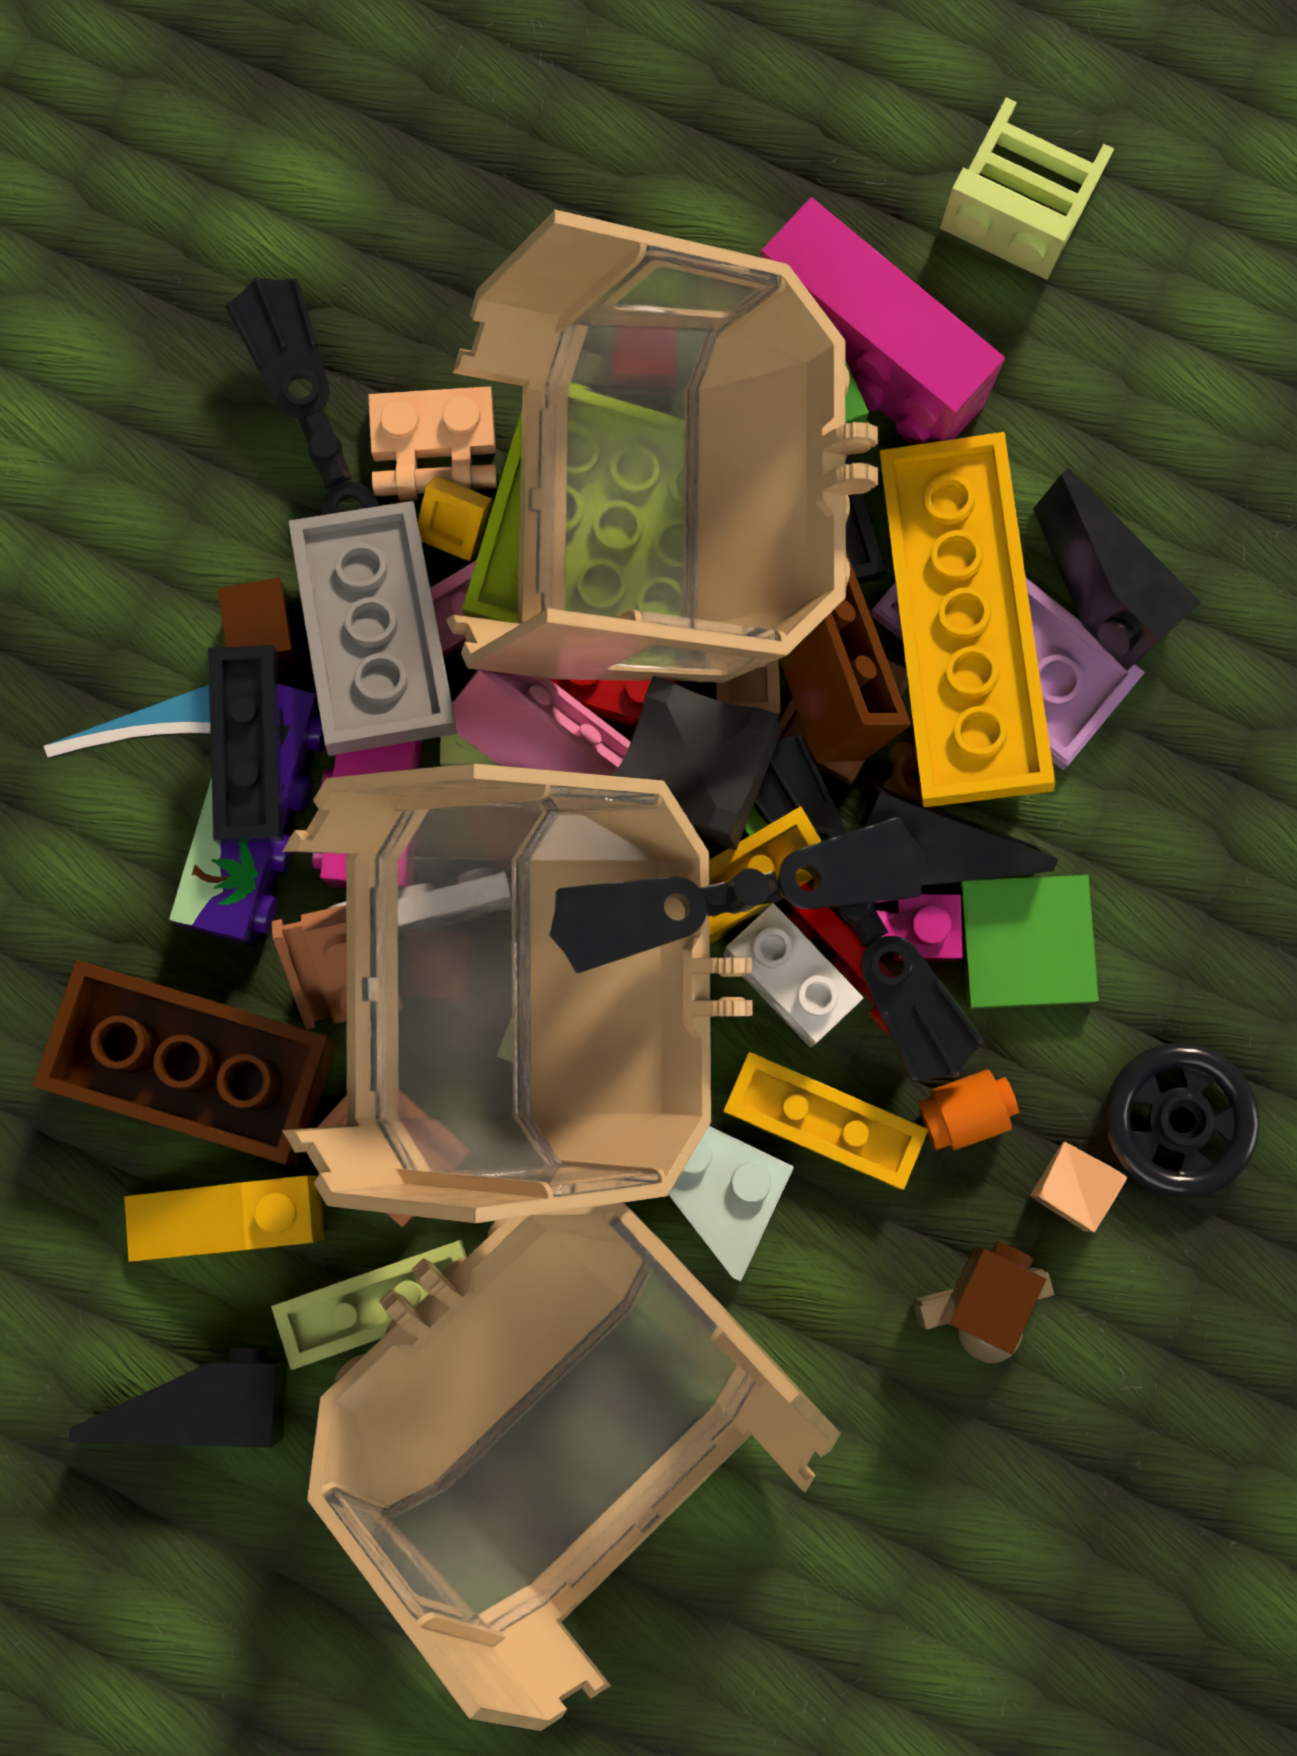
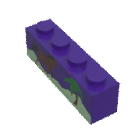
M280 684L279 705L284 841L217 844L213 840L211 778L169 918L170 921L183 928L254 947L257 945L260 933L268 934L272 927V921L275 919L278 899L271 896L278 872H287L294 852L282 851L291 837L289 833L295 812L303 813L311 796L313 777L307 775L313 751L322 752L325 746L317 694Z

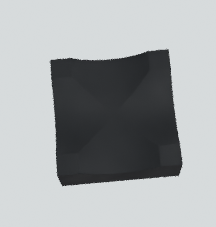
M652 677L644 698L634 736L624 759L613 776L665 781L700 839L737 850L781 734L776 713L756 707L740 706L718 701L685 689L673 682Z

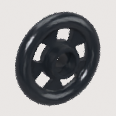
M1169 1043L1155 1046L1138 1054L1116 1076L1105 1104L1106 1136L1116 1160L1132 1179L1160 1195L1173 1198H1196L1219 1191L1242 1173L1257 1146L1260 1120L1258 1105L1251 1086L1239 1069L1229 1060L1203 1046L1189 1043ZM1170 1069H1181L1185 1087L1174 1088L1161 1093L1155 1075ZM1214 1082L1222 1089L1230 1104L1228 1108L1217 1115H1214L1210 1103L1201 1095V1090ZM1133 1102L1149 1103L1151 1105L1148 1114L1149 1132L1132 1131L1130 1116ZM1176 1108L1184 1110L1189 1116V1126L1183 1133L1175 1131L1170 1124V1115ZM1215 1130L1229 1144L1223 1154L1212 1163L1199 1153V1148L1209 1141ZM1158 1144L1169 1151L1182 1153L1183 1157L1177 1172L1167 1170L1152 1162Z

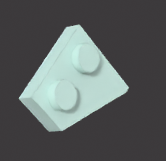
M708 1126L668 1195L731 1277L741 1281L794 1166Z

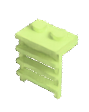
M1006 98L969 169L963 167L952 188L940 229L1048 280L1114 148L1103 144L1094 163L1078 157L1009 124L1008 121L1017 102ZM996 144L1082 186L1077 194L992 153ZM980 174H983V175H985V176H987V177H989V178H991V179H993V180H995V181H997V182H999V183H1002V184H1004V185H1006V186H1008V187H1010V188H1012V189H1014V190H1016V191H1018V192H1020V193H1022V194H1025V195H1027V196H1029V197H1031V198H1033V199H1035V200H1037V201H1039V202H1041V203H1043V204H1046V205H1048V206H1050V207H1052V208H1054V209H1056V210H1058V211H1060V212L1066 214V216H1064V215H1062V214H1060V213H1058V212H1056V211H1053V210H1051V209H1049V208H1047V207H1045V206H1043V205H1041V204H1039V203H1037V202H1035V201H1033V200H1030V199H1028V198H1026V197H1024V196H1022V195H1020V194H1018V193H1016V192H1014V191H1012V190H1010V189H1007V188H1005V187H1003V186H1001V185H999V184H997V183H995V182H993V181H991V180H989V179H987V178H984V177L980 176Z

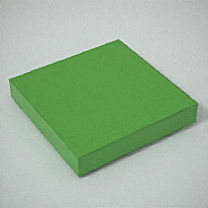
M1089 875L969 880L959 883L967 1009L1091 1004L1099 1001Z

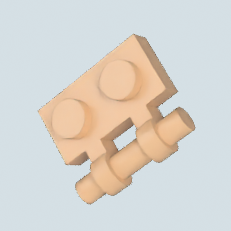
M491 386L368 394L371 453L374 461L396 460L397 462L396 470L372 472V486L375 497L398 495L399 501L418 500L419 494L425 493L426 485L434 476L472 491L498 489L496 464L472 465V455L496 454ZM452 456V467L418 469L417 459Z

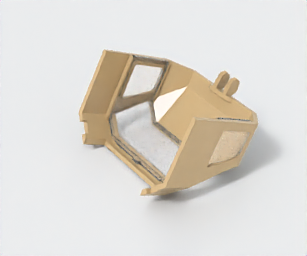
M554 210L477 289L470 317L473 321L480 322L472 351L459 349L452 372L454 374L522 386L517 623L459 615L448 617L446 621L452 634L465 635L467 642H464L461 652L467 668L549 679L651 681L652 677H657L667 681L724 683L787 656L846 598V586L850 577V564L846 558V522L850 511L848 495L863 494L871 490V488H875V485H878V467L869 465V463L845 464L847 455L865 453L871 447H875L878 444V427L869 424V422L845 423V396L850 382L849 371L845 366V339L786 263Z
M474 763L326 778L313 799L319 809L307 830H295L282 851L346 854L347 1125L282 1130L295 1153L307 1152L318 1170L319 1175L314 1181V1185L326 1205L468 1223H482L668 1196L711 1123L710 1016H753L752 1000H745L743 997H721L719 1000H710V973H718L721 977H739L745 973H752V958H710L709 916L707 915L700 929L688 937L582 973L574 971L565 953L549 936L555 912V892L559 888L671 876L687 878L693 881L699 888L709 885V851L665 781ZM666 898L664 902L666 914L671 919L682 920L685 909L681 901L676 898Z
M624 1202L496 1220L488 1231V1238L468 1257L460 1258L451 1263L442 1273L431 1262L423 1258L412 1268V1271L416 1275L417 1282L428 1295L417 1306H412L403 1295L390 1289L379 1300V1303L392 1318L386 1329V1335L366 1354L358 1355L348 1361L337 1373L335 1384L320 1397L307 1500L467 1717L472 1720L542 1731L563 1717L567 1708L561 1701L582 1688L591 1699L610 1687V1683L561 1622L751 1435L754 1436L799 1488L806 1493L816 1476L807 1466L815 1451L820 1457L829 1453L841 1434Z

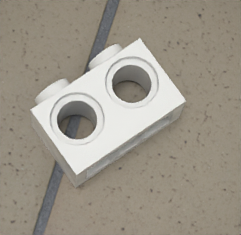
M774 903L725 948L724 958H752V973H745L742 977L810 1048L864 998Z

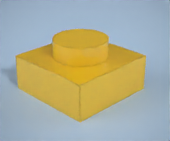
M434 476L426 485L418 518L421 542L470 562L479 551L492 498Z

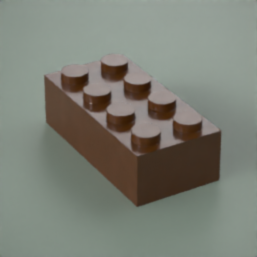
M76 960L32 1087L285 1165H299L303 1152L295 1153L282 1130L312 1127L339 1041L319 1033Z

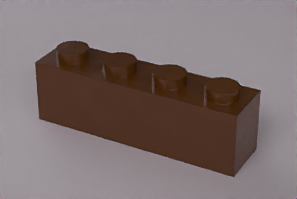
M847 551L846 558L850 564V577L846 586V598L787 656L780 658L816 762L864 761L911 725Z

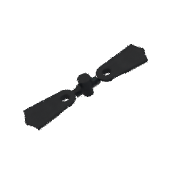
M255 277L243 292L227 303L225 307L277 406L285 414L299 418V423L309 445L308 452L311 463L320 472L326 489L332 487L322 501V515L338 513L339 504L345 499L357 500L361 504L362 509L379 506L375 496L367 487L356 482H345L351 480L352 477L344 460L342 444L333 433L325 410H323L329 399V383L298 279L273 280ZM296 379H306L312 384V391L304 398H296L289 392L290 384Z
M798 734L778 739L753 805L766 824L770 825L801 806L818 836L823 835L831 839L847 834L803 736ZM874 903L838 907L842 920L852 927L862 946L865 947L870 944L862 957V974L911 1081L918 1082L931 1078L957 1077L969 1057L983 1044L982 1036L915 946L899 936H884L889 932L875 910ZM896 953L901 956L904 961V970L899 976L889 978L879 971L878 963L883 955Z
M896 817L790 853L781 862L777 878L775 871L763 874L757 869L748 868L742 870L727 882L700 888L693 881L679 876L559 888L555 892V912L549 936L565 953L574 971L582 973L688 937L700 929L706 919V915L713 916L727 912L731 914L747 912L759 905L781 901V893L790 904L806 910L917 898L921 896V874L925 852L910 836L901 819ZM798 870H806L813 876L815 884L812 891H805L798 886L796 882ZM666 898H676L681 901L685 909L682 920L671 919L664 910Z

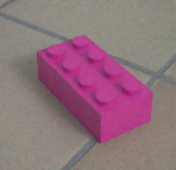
M811 197L761 250L760 258L786 263L791 267L845 339V359L867 409L872 411L879 409L895 422L898 433L909 445L955 439L984 407L1005 357L814 198Z

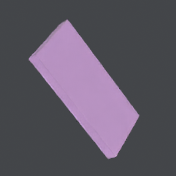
M1026 578L1052 762L1064 770L1145 672L1136 665H1133L1126 671L1083 627L1079 619ZM895 582L872 609L870 615L903 641Z

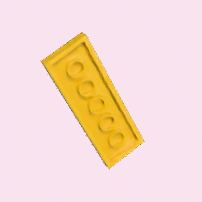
M1005 432L880 450L923 808L1055 791V778Z

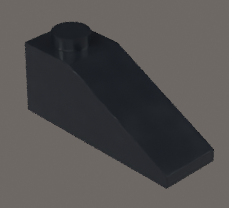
M1070 468L1058 477L1033 508L1083 627L1126 671L1163 640L1201 603Z
M872 783L869 784L850 831L853 832L899 817L910 836L925 852L921 886L1052 872L1058 862V859L1043 847L933 806L923 808V802Z
M230 1346L229 1357H221L71 1427L69 1430V1442L271 1448L283 1440L287 1359H269V1347Z

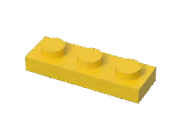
M748 1052L723 1110L725 1114L900 1190L905 1189L929 1130L751 1052Z

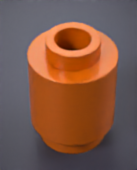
M989 1069L931 1089V1097L917 1102L924 1127L929 1129L927 1135L935 1151L950 1146L952 1151L1011 1131L1010 1117L1019 1114L1017 1101L1006 1077L995 1080Z

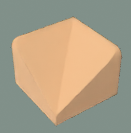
M1064 1141L1031 1192L1030 1197L1084 1232L1095 1233L1126 1182L1127 1176Z

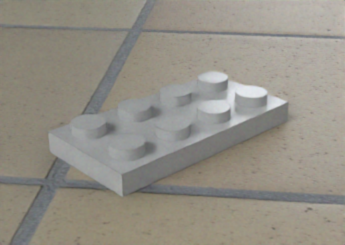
M414 501L290 520L289 528L328 756L457 734Z

